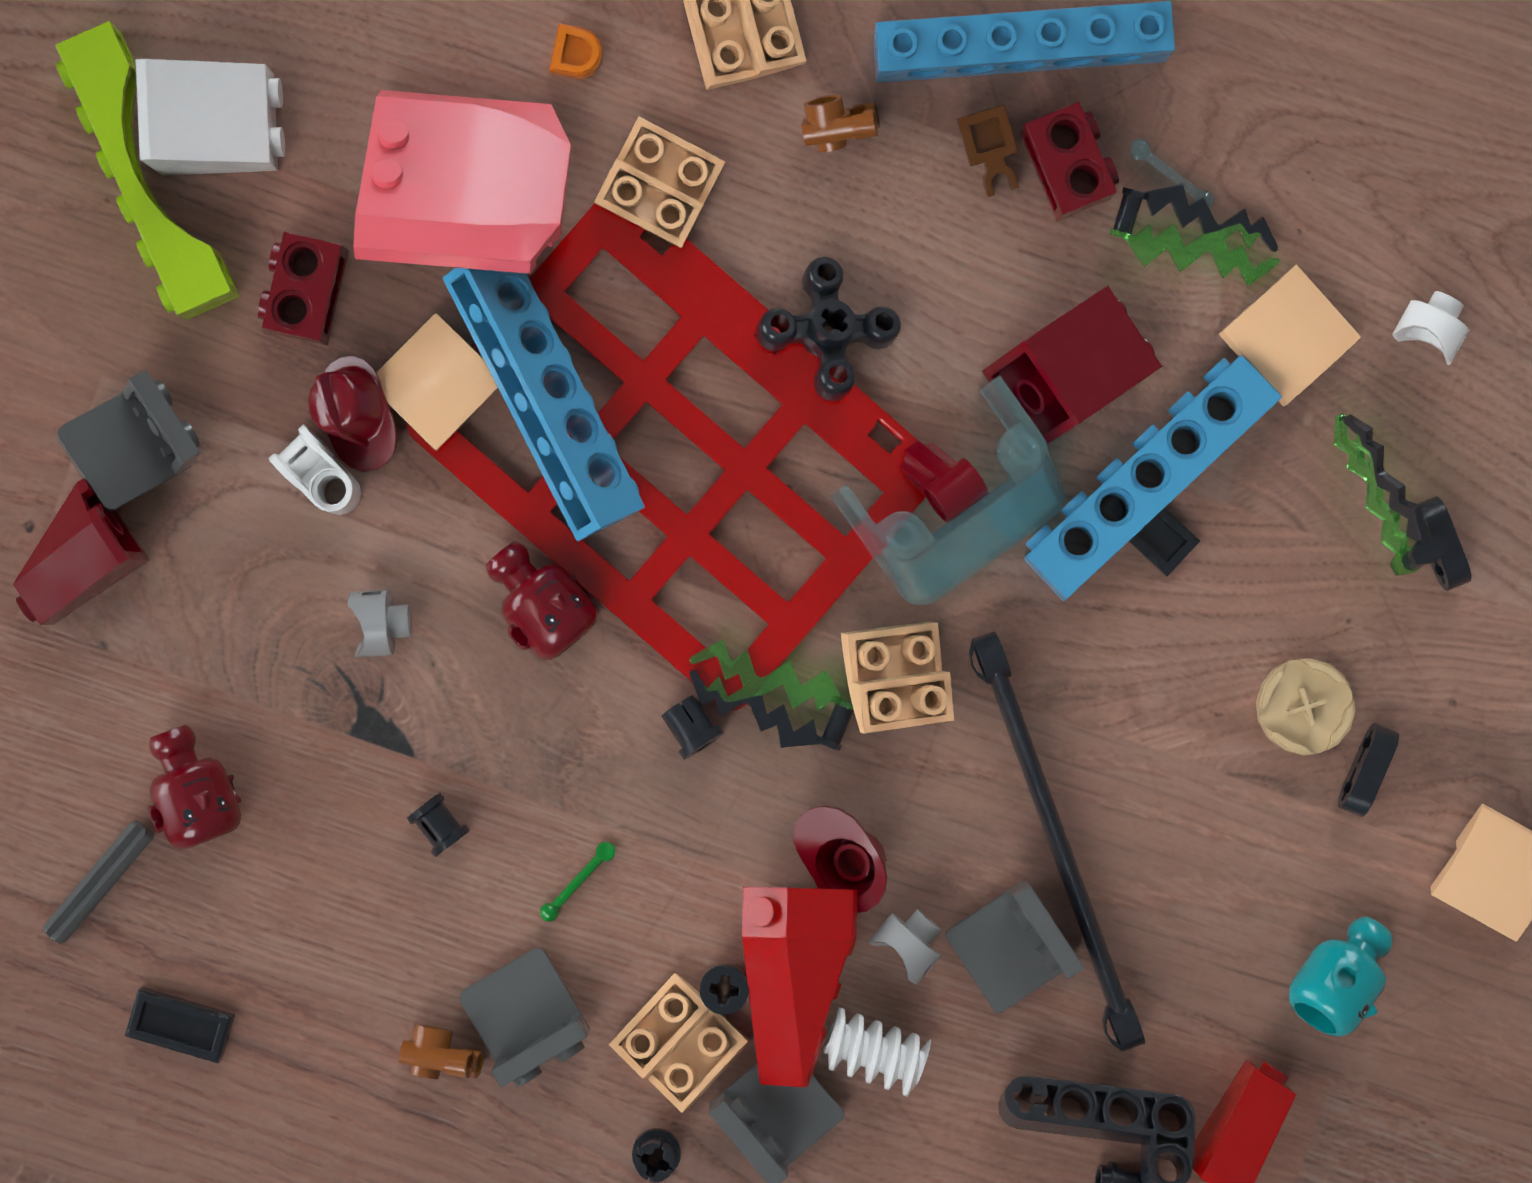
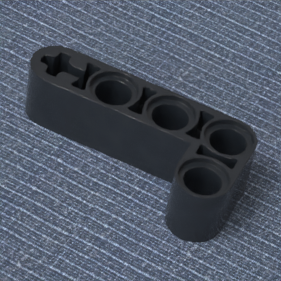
M1020 1076L1012 1080L1000 1097L998 1103L999 1114L1002 1120L1010 1127L1021 1130L1141 1144L1139 1172L1142 1183H1186L1191 1177L1196 1119L1192 1105L1182 1096L1034 1076ZM1019 1093L1026 1094V1102L1033 1104L1027 1112L1021 1111V1104L1014 1101ZM1048 1096L1051 1097L1048 1106L1041 1105ZM1071 1098L1080 1103L1083 1110L1082 1118L1074 1120L1064 1115L1061 1110V1100ZM1119 1104L1128 1109L1131 1115L1130 1125L1122 1126L1114 1122L1109 1112L1110 1105ZM1160 1110H1167L1176 1115L1179 1120L1178 1131L1171 1132L1161 1126L1158 1119ZM1156 1159H1166L1174 1165L1177 1173L1175 1181L1163 1180L1158 1175L1155 1168Z

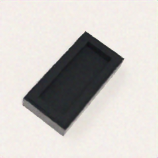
M1116 496L1107 497L1100 505V512L1108 521L1118 522L1125 516V505ZM1163 508L1128 542L1167 577L1195 548L1200 540L1166 508Z
M141 987L138 989L124 1036L219 1063L222 1061L235 1014Z

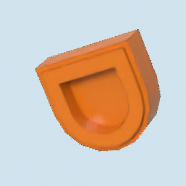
M559 23L549 69L550 74L572 79H585L592 76L600 68L603 61V50L599 39L587 29Z

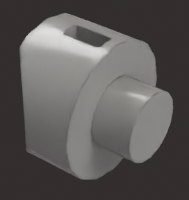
M388 589L349 593L348 607L359 620L364 634V638L357 646L355 658L393 655L396 638L412 637L413 626L410 605H393L391 593Z
M917 909L906 922L892 913L867 942L876 947L888 946L895 948L904 961L908 972V980L917 985L941 957V954L931 943L942 930Z

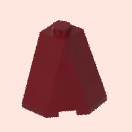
M85 478L75 484L13 583L20 594L16 598V602L22 613L31 622L37 620L40 625L55 624L150 561L118 511H105L101 502L99 503L93 495L94 493Z

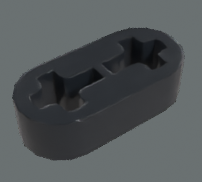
M1435 496L1417 503L1421 505L1428 536L1442 537L1449 548L1437 562L1431 564L1440 585L1444 590L1449 591L1471 582L1472 575L1467 558L1443 501Z
M1377 723L1370 726L1342 786L1338 799L1339 808L1359 817H1364L1367 814L1395 754L1399 742L1398 732Z

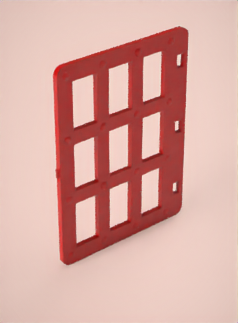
M594 203L531 275L529 280L540 302L547 308L550 319L623 382L621 387L598 412L607 433L615 439L641 408L648 403L725 470L689 513L686 514L621 458L629 476L637 484L639 496L645 505V508L639 512L667 536L635 575L628 580L585 541L577 542L571 529L551 513L558 504L543 476L527 492L458 431L436 451L408 423L407 430L410 437L554 563L566 570L570 576L575 575L577 583L691 682L689 673L691 670H695L704 682L705 689L708 691L718 690L725 702L752 697L925 499L923 492L906 479L900 468L905 457V449L918 440L855 385L849 394L841 400L832 402L821 398L816 393L813 385L819 360L818 357L809 353L803 344H791L776 355L772 351L763 348L757 341L755 333L760 318L768 309L687 238L682 248L672 245L661 255L641 238L647 230ZM603 249L681 316L644 360L566 294V291ZM772 327L774 331L781 333L779 329ZM703 337L782 404L745 448L666 381ZM473 342L470 346L482 357L477 345ZM830 377L834 382L839 383L834 377ZM877 422L901 442L890 454L868 436ZM804 424L883 492L846 536L767 469ZM747 490L826 558L788 602L709 534ZM689 556L768 624L731 668L652 601ZM743 703L742 705L732 710H738L744 707L747 703Z

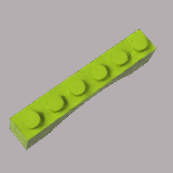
M107 21L56 44L55 46L62 59L55 63L57 71L67 89L75 88L82 104L76 107L79 120L88 134L95 132L102 148L96 152V157L108 179L115 177L122 192L121 195L116 197L117 204L129 224L135 221L142 239L136 241L138 251L148 268L155 266L162 284L156 286V289L167 312L175 311L177 316L189 320L240 297L221 253L210 245L192 237L178 226L159 205L145 181L136 155L133 133L134 100L137 91L136 64L121 31L110 21Z

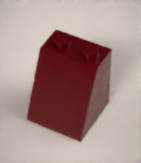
M1107 285L1025 339L985 368L982 373L1034 450L1037 451L1095 414L1163 366L1155 356L1152 345L1143 338L1128 316L1123 302L1114 295Z

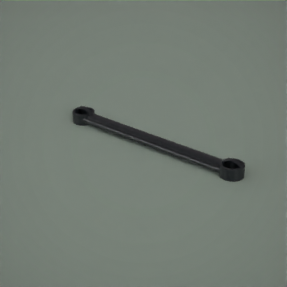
M995 631L971 639L968 652L970 666L978 678L992 687L1107 1002L1102 1017L1104 1032L1111 1044L1122 1052L1143 1045L1146 1042L1141 1025L1131 1001L1124 995L1009 680L1011 671L1000 640ZM973 652L975 653L982 674L977 672L976 668L973 665ZM1107 1020H1109L1116 1041L1107 1032Z

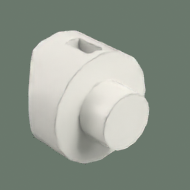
M1439 291L1434 292L1428 304L1411 300L1392 336L1398 342L1420 340L1432 344L1442 351L1447 365H1450L1470 331L1464 323L1457 319L1464 305L1457 299Z

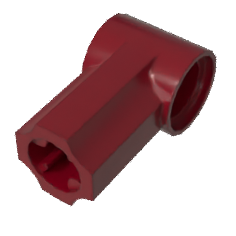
M918 440L905 449V457L900 465L904 476L923 492L933 510L946 523H949L988 495V489L982 477L965 458H961L956 462L933 442L926 444Z

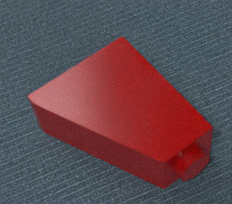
M1247 1060L1244 1062L1194 1140L1193 1170L1200 1179L1206 1183H1255L1297 1095L1285 1085L1289 1076L1266 1061H1263L1259 1068Z

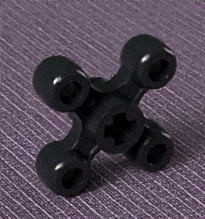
M819 257L809 263L802 276L804 291L812 300V310L805 315L797 316L782 308L770 309L760 318L755 334L759 344L768 351H781L791 344L801 343L809 353L818 357L819 366L814 375L813 385L816 393L821 398L833 402L847 396L855 384L854 369L845 357L846 347L851 343L862 342L872 349L880 350L887 348L897 339L901 331V321L894 310L884 306L875 307L866 314H854L852 309L844 302L839 301L838 298L839 288L843 282L844 275L842 267L836 260L830 257ZM828 325L833 330L828 332L824 328ZM772 327L779 329L781 333L774 331ZM830 377H834L839 383L834 382Z

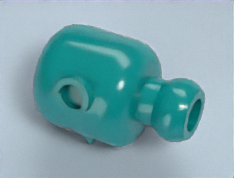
M1362 917L1350 924L1346 941L1330 939L1318 944L1289 986L1288 999L1295 1013L1316 1030L1335 1037H1342L1353 1033L1364 1019L1376 1015L1378 1011L1374 1003L1384 990L1387 981L1385 974L1376 961L1379 958L1385 957L1391 950L1393 937L1390 931L1378 921L1369 917Z

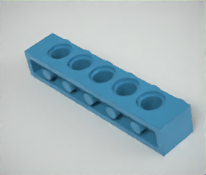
M1171 1L876 22L873 32L876 83L1166 62L1175 51Z
M454 268L442 279L576 541H581L615 525L645 508L639 496L637 484L629 476L617 452L614 439L607 433L595 409L593 398L584 388L572 364L571 355L562 345L550 321L548 310L540 302L527 273ZM544 387H546V388L548 389V391L550 392V395L547 393V391L545 390Z
M1242 355L1232 364L1223 358L1203 377L1209 385L1199 395L1194 397L1189 391L1184 394L1168 410L1169 414L1173 417L1168 424L1160 431L1154 424L1151 425L1132 443L1138 450L1137 453L1125 464L1117 457L1096 477L1102 485L1090 497H1087L1081 491L1061 510L1067 518L1052 531L1046 524L1025 544L1031 552L1023 560L1063 602L1282 398ZM1220 397L1228 401L1232 409L1230 419L1218 421L1212 418L1207 410L1208 400ZM1179 430L1190 432L1196 440L1195 452L1188 455L1178 453L1171 443L1172 434ZM1144 463L1156 466L1161 474L1159 486L1146 488L1140 485L1135 475L1137 466ZM1116 496L1124 503L1126 513L1121 521L1111 522L1102 516L1100 502L1103 498ZM1077 529L1088 535L1090 549L1086 554L1073 555L1067 551L1064 546V536L1068 531Z

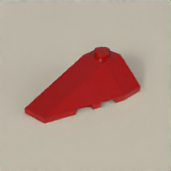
M743 887L742 943L747 984L749 986V1000L760 1085L809 1086L826 1034L824 1024L832 1000L837 999L842 983H839L846 957L852 955L856 942L858 890Z

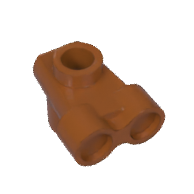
M826 95L804 103L806 118H803L801 124L804 142L806 146L817 144L819 152H831L847 146L846 139L855 138V140L878 136L880 122L875 101L854 105V108L844 109L841 95Z
M414 1024L412 1040H403L399 1062L411 1065L410 1074L414 1076L439 1079L440 1071H444L447 1075L462 1078H478L482 1070L484 1054L482 1051L462 1048L460 1050L450 1048L453 1034L451 1030Z

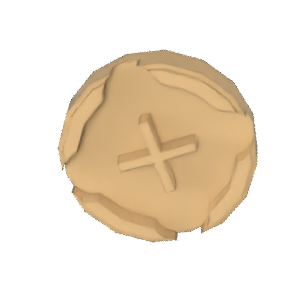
M1312 658L1289 660L1274 668L1261 683L1256 699L1257 718L1266 737L1279 748L1300 755H1311L1329 750L1342 741L1352 726L1356 712L1355 700L1352 697V691L1349 688L1350 685L1346 677L1331 664Z

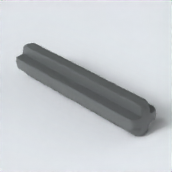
M138 820L130 822L44 924L43 931L48 937L59 944L71 937L153 839V832L145 824Z

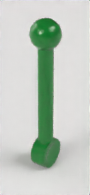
M605 841L597 846L596 855L552 903H545L540 908V917L544 921L552 922L557 919L559 908L603 861H610L615 856L614 845Z

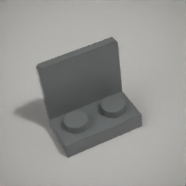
M1022 880L945 932L947 940L996 1013H1002L1061 973L1067 979H1070L1085 969L1032 887L1025 880Z
M757 1063L709 1104L710 1116L767 1183H781L788 1177L787 1166L845 1117L844 1110L813 1074L808 1087L760 1085Z

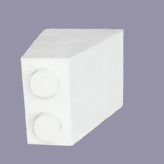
M135 59L139 149L142 162L162 176L278 171V157L285 156V136L283 128L276 127L275 108H282L283 89L281 79L274 78V73L266 64Z

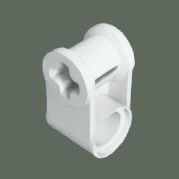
M303 424L298 429L300 435L280 454L273 453L268 459L315 506L332 514H348L360 502V485L356 478L334 457V453L310 428ZM340 478L346 486L345 496L339 503L330 505L325 499V487L333 479Z

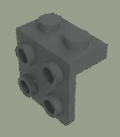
M147 370L129 378L122 393L62 425L57 432V440L82 478H85L91 487L97 501L101 502L103 509L108 512L116 511L188 470L200 454L197 448L200 443L194 429L188 422H180L170 407L173 402L167 388L160 380L153 381Z
M534 948L465 988L460 994L462 1006L495 1060L491 1072L501 1088L512 1081L516 1087H520L542 1073L539 1065L555 1056L559 1062H563L585 1048L582 1040L587 1038L590 1027L547 953L542 948Z

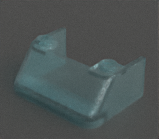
M1000 375L979 391L1007 429V432L1002 435L998 442L997 457L1010 479L949 523L931 534L916 515L909 512H896L875 524L847 484L831 495L833 501L899 594L913 605H928L937 601L1053 518L1063 507L1065 492L1047 443Z

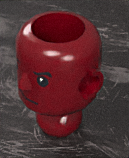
M511 542L487 562L486 571L488 576L494 582L503 584L510 592L502 602L501 610L504 619L509 624L507 630L510 638L521 649L527 650L529 648L538 658L553 660L577 642L596 624L598 618L597 609L590 600L591 597L585 594L575 582V575L570 576L566 570L556 564H547L537 570L530 562L528 550L521 543Z
M187 725L155 735L150 738L149 743L152 755L161 762L165 772L154 778L151 783L150 795L153 804L148 806L149 816L155 830L158 833L164 831L169 843L180 850L188 849L228 834L237 829L241 820L238 803L242 801L233 786L234 776L232 774L227 776L223 765L216 759L210 757L198 760L194 750L196 743L195 734Z

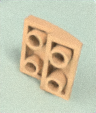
M683 0L706 90L763 77L807 62L791 0Z
M638 116L594 203L682 248L725 161Z
M1297 264L1219 333L1221 338L1238 357L1242 355L1282 396L1279 402L1283 407L1307 388L1361 338Z
M437 313L377 372L387 403L436 451L498 389L484 359Z
M928 621L841 633L847 682L860 733L865 734L954 721L950 672L942 671L938 622Z
M1482 803L1457 838V850L1431 885V895L1517 942L1532 920V831Z
M674 973L612 1040L609 1046L642 1079H648L681 1113H685L751 1040L727 1017L710 1011L702 1002L700 993L681 976Z

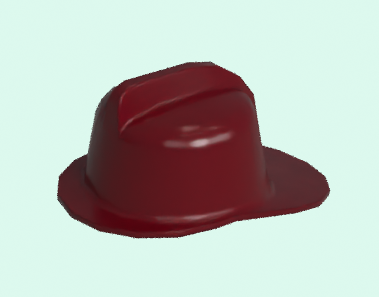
M355 356L337 359L327 367L324 373L316 376V382L311 388L308 399L309 413L313 422L323 432L328 434L338 457L349 467L362 472L378 470L390 461L396 450L397 443L395 421L384 395L381 381L376 370L366 360Z
M819 806L810 808L803 813L794 827L793 842L799 857L814 879L818 889L858 890L857 913L867 912L879 904L886 892L887 859L884 848L878 839L865 831L852 815L840 808Z

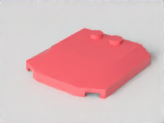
M381 90L376 96L355 213L353 244L355 259L531 274L537 266L536 259L547 246L552 247L561 236L571 161V144L552 104Z

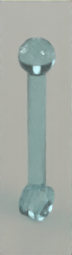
M1138 139L1131 144L1130 154L1134 159L1146 160L1175 184H1183L1184 190L1195 198V201L1204 198L1209 208L1213 206L1214 196L1211 192L1200 191L1149 151V144L1145 140Z

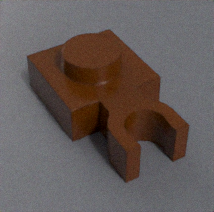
M998 105L956 118L969 166L984 163L983 185L986 196L995 195L991 182L993 177L999 173H1003L1008 177L1010 189L1019 188L1014 171L1006 165L1004 156L1018 152L1005 105Z

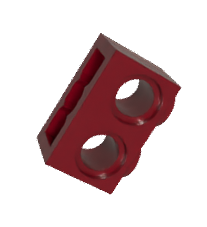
M1080 102L1024 124L1020 131L1021 137L1057 222L1108 201L1117 193L1114 186L1119 183L1116 167L1109 156L1102 157L1096 140L1101 137L1098 124L1091 111L1084 113ZM1060 126L1070 129L1075 136V146L1069 149L1057 147L1051 139V130ZM1076 171L1089 174L1094 182L1093 192L1089 194L1077 193L1071 187L1070 175Z
M283 232L281 243L275 242L270 253L269 271L274 272L270 291H263L258 306V318L263 319L262 328L270 333L327 345L349 251L341 244ZM305 252H314L318 259L317 268L308 276H298L295 271L297 258ZM293 300H304L307 306L305 318L297 324H288L284 317L285 307Z

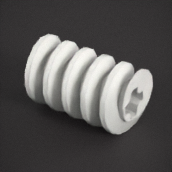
M838 1007L827 1033L822 1055L823 1053L828 1054V1069L834 1071L842 1059L846 1060L847 1076L851 1078L860 1066L865 1067V1080L868 1084H871L879 1072L883 1073L884 1089L888 1091L896 1080L900 1079L902 1080L903 1096L908 1097L922 1075L928 1058L931 1039L920 1050L918 1034L911 1033L901 1043V1030L899 1027L894 1026L883 1037L882 1022L879 1020L873 1021L865 1031L863 1015L857 1013L846 1024L845 1009Z

